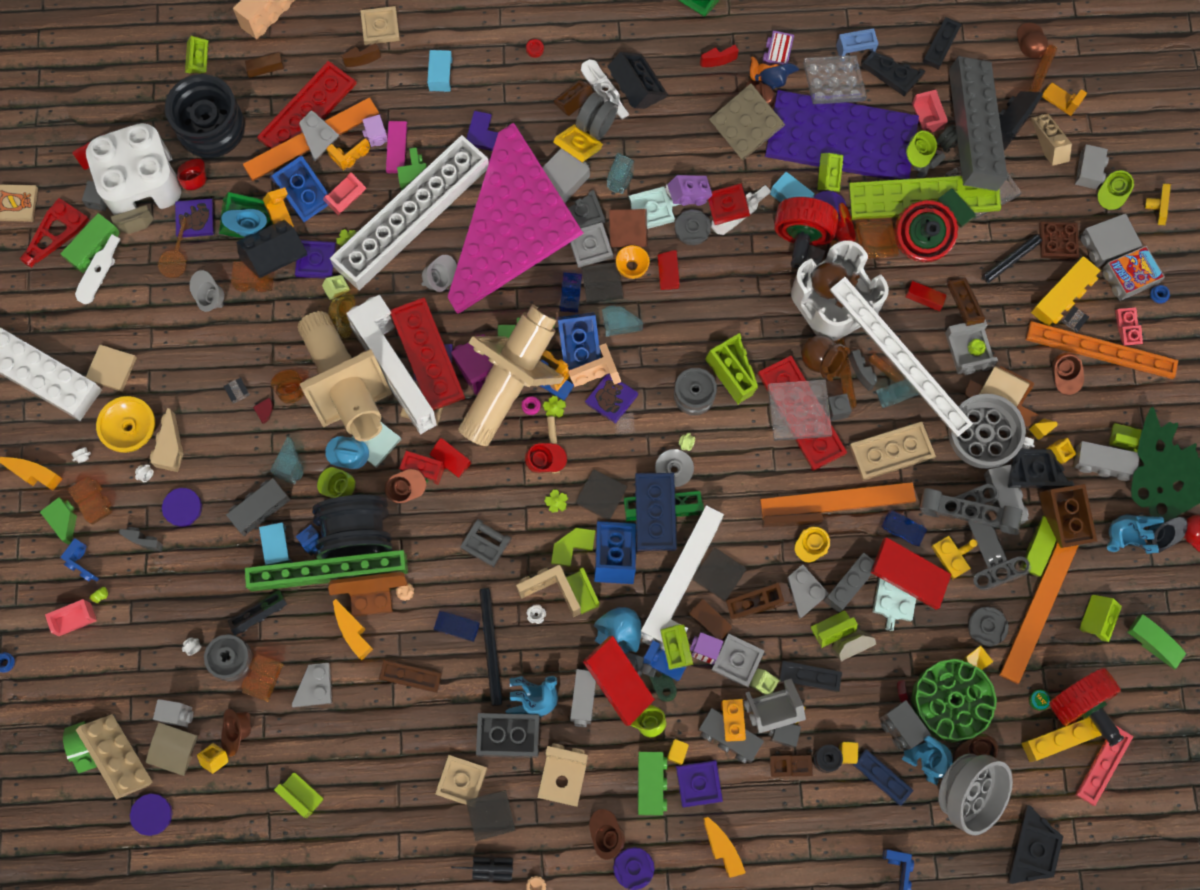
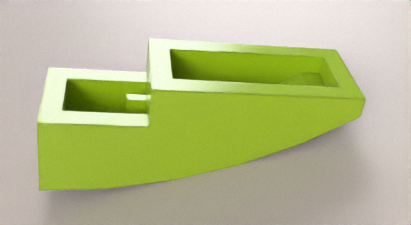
M1044 516L1032 537L1024 557L1031 564L1029 573L1036 577H1041L1056 542L1053 531ZM1022 561L1019 568L1025 570L1026 563Z

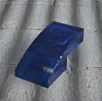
M563 273L560 311L578 313L582 274Z
M889 510L881 526L894 536L902 537L914 546H920L927 531L920 524L892 510Z
M439 611L433 630L474 642L480 623Z

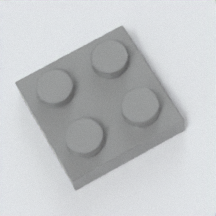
M603 223L581 228L584 234L570 242L578 268L613 258Z
M728 634L712 671L748 688L764 654V650Z

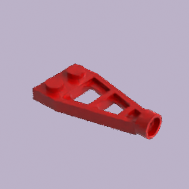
M58 198L46 212L27 250L19 259L25 265L32 268L36 263L77 235L87 224L89 218ZM55 220L67 226V229L58 236L49 233V228ZM46 236L52 240V243L42 250L37 245L42 237Z

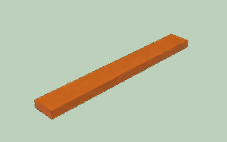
M369 97L324 122L341 135L362 124L363 119L379 115V112ZM301 133L243 164V167L253 182L309 152L310 149L307 146L304 134Z
M1033 321L1029 323L1026 335L1027 341L1174 379L1176 376L1178 360Z
M913 482L766 498L760 499L763 519L765 516L824 513L916 502Z
M1058 542L1056 543L999 676L1016 684L1020 683L1079 545L1060 548Z

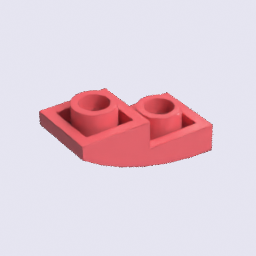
M1136 308L1115 310L1118 331L1123 346L1143 344L1141 325H1138Z

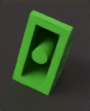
M59 497L41 510L40 513L64 543L70 545L73 540L77 518L73 512L75 507L69 500L64 501Z

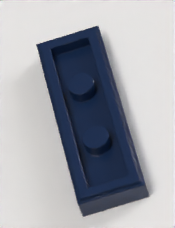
M867 749L859 756L858 762L853 764L856 769L899 806H902L914 791Z

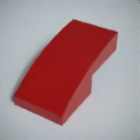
M733 45L719 52L715 47L701 55L700 66L716 67L730 63L737 59L739 49L736 45Z

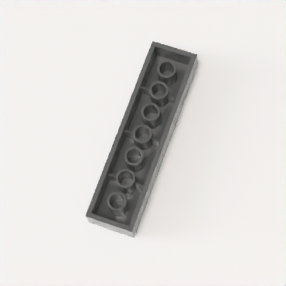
M958 56L949 69L963 185L998 191L1008 176L992 62Z

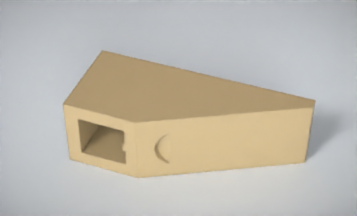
M1042 114L1032 117L1031 121L1043 153L1051 165L1069 162L1072 143L1049 114Z
M167 408L166 414H163L161 419V430L156 435L155 450L153 449L150 454V463L156 468L178 472L183 458V449L176 416L171 409Z

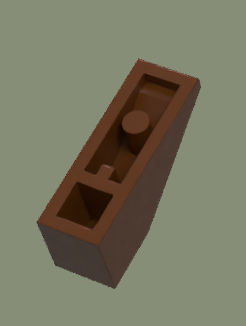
M776 583L726 600L731 620L793 602L787 583Z

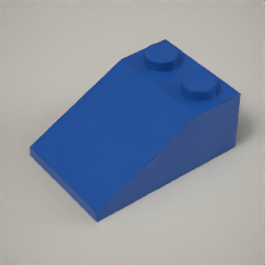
M302 155L270 176L278 189L286 188L288 195L285 199L303 222L328 206L323 200L324 196L328 195V192Z
M594 312L557 317L563 361L568 364L569 371L601 358L596 315Z
M597 521L594 582L634 584L636 571V524Z

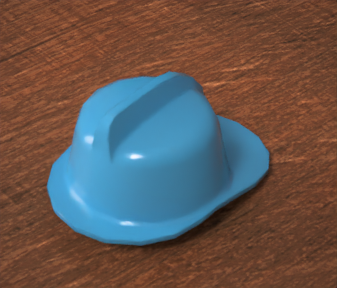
M255 209L230 210L223 213L221 217L225 227L242 237H248L257 233L267 223L266 216Z
M335 437L327 444L326 458L334 466L358 469L367 462L369 449L363 441H357L355 438Z

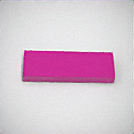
M389 121L387 173H398L397 167L405 166L407 121Z

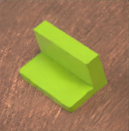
M1115 423L1112 426L1109 445L1138 453L1142 430Z
M580 568V572L566 577L580 606L581 615L599 607V601L584 568Z
M1092 595L1080 630L1095 634L1102 641L1109 642L1122 606L1114 598Z
M843 611L811 626V631L821 648L856 632L858 623L854 617L850 619L847 612Z
M293 773L284 784H279L274 789L304 818H308L324 800L297 773Z

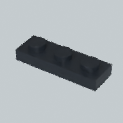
M945 17L923 63L939 70L962 24Z
M280 590L276 591L228 620L229 627L234 636L247 631L249 627L262 622L274 612L282 610L287 605Z
M782 661L779 682L792 679L795 685L839 692L842 672Z

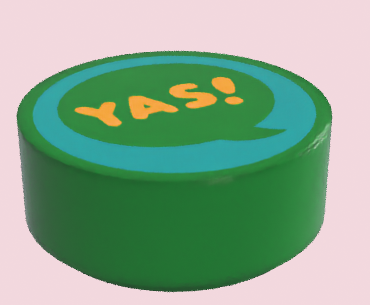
M1037 690L1030 694L1029 704L1033 709L1042 711L1049 707L1051 698L1047 692Z

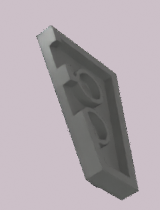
M594 189L588 193V196L578 199L574 205L568 208L580 228L605 223V217Z

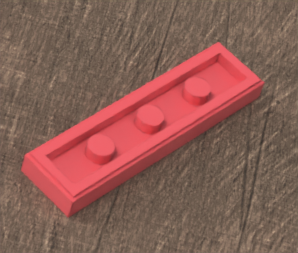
M1118 726L1116 727L1121 736H1124V739L1112 747L1105 740L1075 794L1092 806H1096L1134 737Z

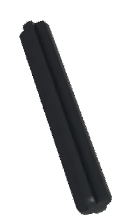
M1038 234L1032 236L982 275L983 280L986 283H990L1042 242V238Z

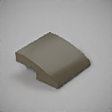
M158 723L146 763L185 776L192 759L190 755L198 736Z

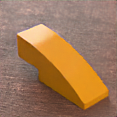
M0 457L2 465L32 486L39 481L53 491L62 481L60 476L37 463L18 458Z
M335 599L333 601L335 616L343 637L358 658L363 660L373 650L360 636L366 629Z
M709 817L703 818L714 859L723 858L728 878L745 874L742 861L727 835Z

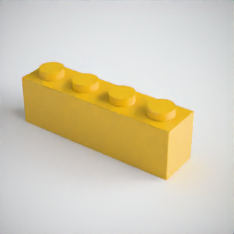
M1083 256L1031 313L1045 325L1057 324L1063 317L1061 313L1064 310L1068 312L1075 304L1073 300L1076 297L1080 299L1087 290L1084 288L1087 285L1091 287L1099 279L1096 275L1101 270Z
M1088 717L1021 744L1029 762H1034L1099 737L1102 734Z

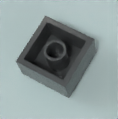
M907 701L898 704L879 718L883 730L892 735L894 745L899 750L902 749L903 752L912 749L922 742L926 736L931 735Z

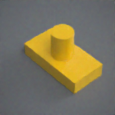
M1163 184L1161 199L1146 198L1145 209L1159 210L1158 225H1166L1171 184Z

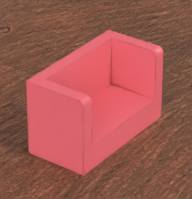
M932 90L915 95L912 105L916 115L919 116L918 121L922 131L932 133L944 130L948 120L937 91Z
M350 172L336 188L324 196L323 200L339 216L366 190V187Z
M84 599L45 614L50 632L57 636H62L97 621L91 603Z

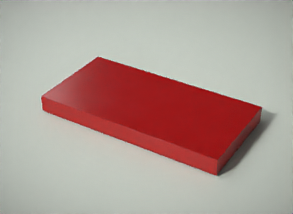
M887 537L881 543L871 570L872 574L935 610L940 609L952 575Z
M609 636L583 661L625 726H630L655 700L613 636Z

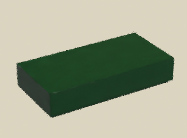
M953 188L937 200V202L943 203L954 213L957 225L960 228L976 217V214Z

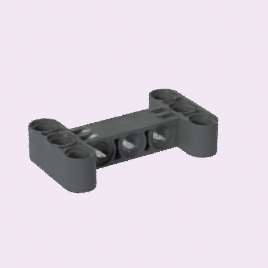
M985 484L954 498L967 500L969 497H975L977 503L990 505L999 499V491L992 484ZM988 489L994 490V496L990 499L984 497V493ZM948 503L946 510L948 511V507L955 503ZM969 507L965 513L968 516H974L977 510L974 507ZM986 513V519L991 521L988 514ZM968 521L988 569L978 572L974 576L973 581L977 588L986 591L1025 576L1030 572L1031 564L1026 558L1016 557L1011 560L1007 559L994 527ZM1019 561L1026 563L1027 566L1024 571L1016 570V564ZM1006 569L1008 573L1006 578L999 579L997 577L998 570ZM987 576L989 579L988 584L983 587L980 586L979 578Z
M924 488L920 504L922 514L939 517L942 515L997 527L1002 532L1014 535L1019 533L1023 510L1012 506L1000 508L945 496L940 491ZM948 503H955L957 509L949 512L946 510V506ZM974 507L977 513L974 516H968L965 513L966 509ZM987 512H995L997 514L996 519L993 521L987 520L985 517Z

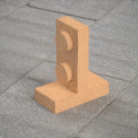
M606 343L599 346L603 355L602 358L568 371L574 387L584 385L610 373L614 385L621 382Z

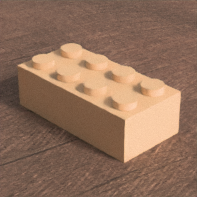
M241 0L233 10L240 27L257 40L261 35L265 34L267 28L272 23H275L284 11L290 8V5L295 0Z

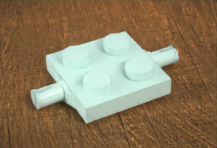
M664 187L629 196L631 209H647V229L674 222L675 218L672 207L681 205L673 204L672 199L670 200L666 194Z
M878 578L872 612L882 614L888 618L885 629L894 631L895 620H913L916 598Z

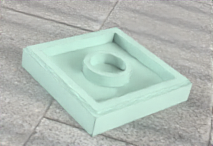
M382 422L381 432L376 437L363 441L369 449L367 461L376 468L401 440V437Z

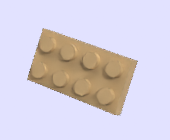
M923 422L849 445L862 481L936 457Z
M113 714L81 725L76 729L116 800L145 788L152 783L151 778Z

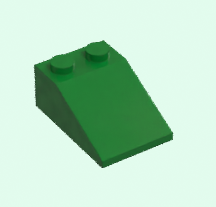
M230 192L223 198L221 217L223 213L230 210L255 209L266 216L267 223L262 229L273 225L263 200ZM220 219L219 234L245 238L225 227Z

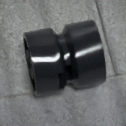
M834 745L822 746L813 755L814 767L822 773H830L837 770L843 762L841 751Z

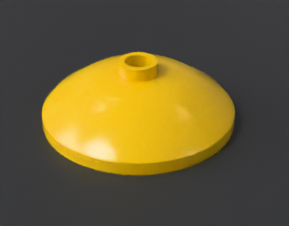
M131 396L119 397L110 401L100 411L96 422V431L101 442L109 449L120 453L132 452L143 447L150 440L155 429V417L151 408L141 399ZM129 426H132V429L130 431H127V428Z

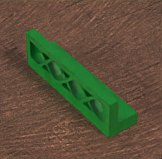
M701 491L675 493V499L680 503L675 505L676 517L702 515L704 505L701 499ZM636 497L624 498L626 522L636 521V509H629L628 502H636ZM688 497H697V504H686L684 502Z

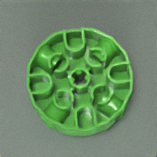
M958 659L940 661L922 672L913 685L911 696L912 709L928 729L931 736L951 743L972 739L985 731L994 717L997 703L994 686L984 671ZM955 698L956 702L951 703L950 700Z

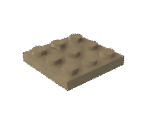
M752 84L748 85L709 119L742 160L746 159L785 126L783 121Z

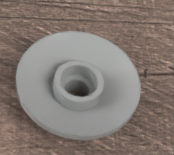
M677 449L667 450L662 453L655 465L656 473H673L671 472L672 467L678 469L674 473L675 487L686 484L694 472V465L690 456Z

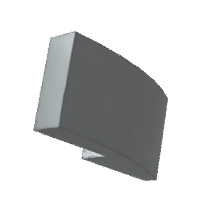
M860 350L852 351L849 358L857 378L868 391L872 390L875 383H877L876 373L872 372L871 367H865V358L861 356Z
M127 527V530L120 529L119 533L132 543L145 549L162 552L163 544L157 538L145 536L135 527Z

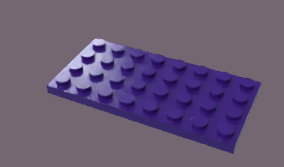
M781 90L777 91L774 112L783 121L785 126L768 139L765 157L820 167L822 153L843 155L842 171L887 180L909 179L912 164L907 158L906 150L911 137L917 133L918 115Z

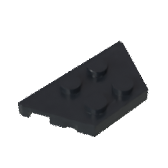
M1020 449L1013 458L1007 486L1008 488H1064L1074 486V482L1067 480L1063 474L1065 469L1057 461L1052 450Z
M1030 805L1025 806L1007 880L1009 884L1052 878L1055 875L1064 836L1056 829H1053L1050 823L1037 814Z

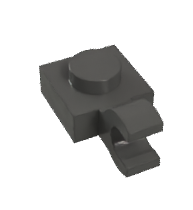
M936 150L930 163L925 167L918 168L914 166V170L920 171L916 176L924 178L929 168L934 169L946 158L944 152Z
M630 652L627 653V658L639 676L643 673L654 677L656 669L644 664L643 657Z

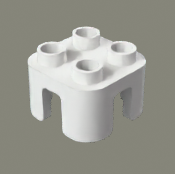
M144 123L135 124L99 136L89 143L86 149V158L96 190L114 215L138 208L134 202L146 197H152L160 209L170 207L179 200L182 189L177 175L169 163L172 160L171 154L153 126Z
M842 241L830 248L826 259L816 265L812 258L805 261L799 267L791 289L793 302L814 333L829 337L833 341L843 338L861 326L844 306L841 309L835 305V299L822 298L814 291L811 277L813 271L819 265L825 262H834L843 266L848 275H852L853 272L860 275L855 289L877 314L888 296V284L884 277L880 274L871 281L865 273L864 265L868 255L863 247L856 242Z

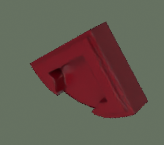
M270 398L253 407L263 424L270 419L273 403Z
M905 680L898 681V695L901 703L907 701L911 706Z

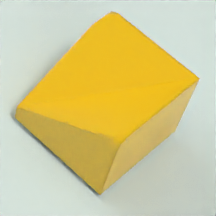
M1042 419L1029 430L1040 440L1057 427L1058 423Z
M1069 438L1057 440L1046 448L1053 451L1057 461L1061 464L1076 455Z
M982 646L977 647L962 659L964 662H968L981 670L993 663V660Z
M676 739L673 740L667 760L682 765L688 744Z
M840 743L839 750L843 755L842 764H856L858 762V743Z
M214 743L197 754L200 765L212 774L228 763L226 751Z

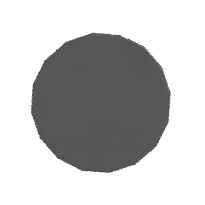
M690 209L682 212L677 217L674 230L681 242L694 246L707 240L711 231L710 219L703 212Z
M980 608L972 613L968 620L969 634L981 646L991 647L998 645L1008 634V622L1003 613L996 608Z

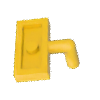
M947 536L931 547L947 572L952 574L951 578L953 580L971 569L962 555L975 548L977 541L972 539L958 549L950 536Z

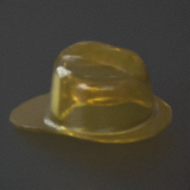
M345 293L341 298H334L328 309L332 322L336 324L337 331L343 338L349 337L352 333L350 321L346 314L352 307L356 306L354 296L351 293Z

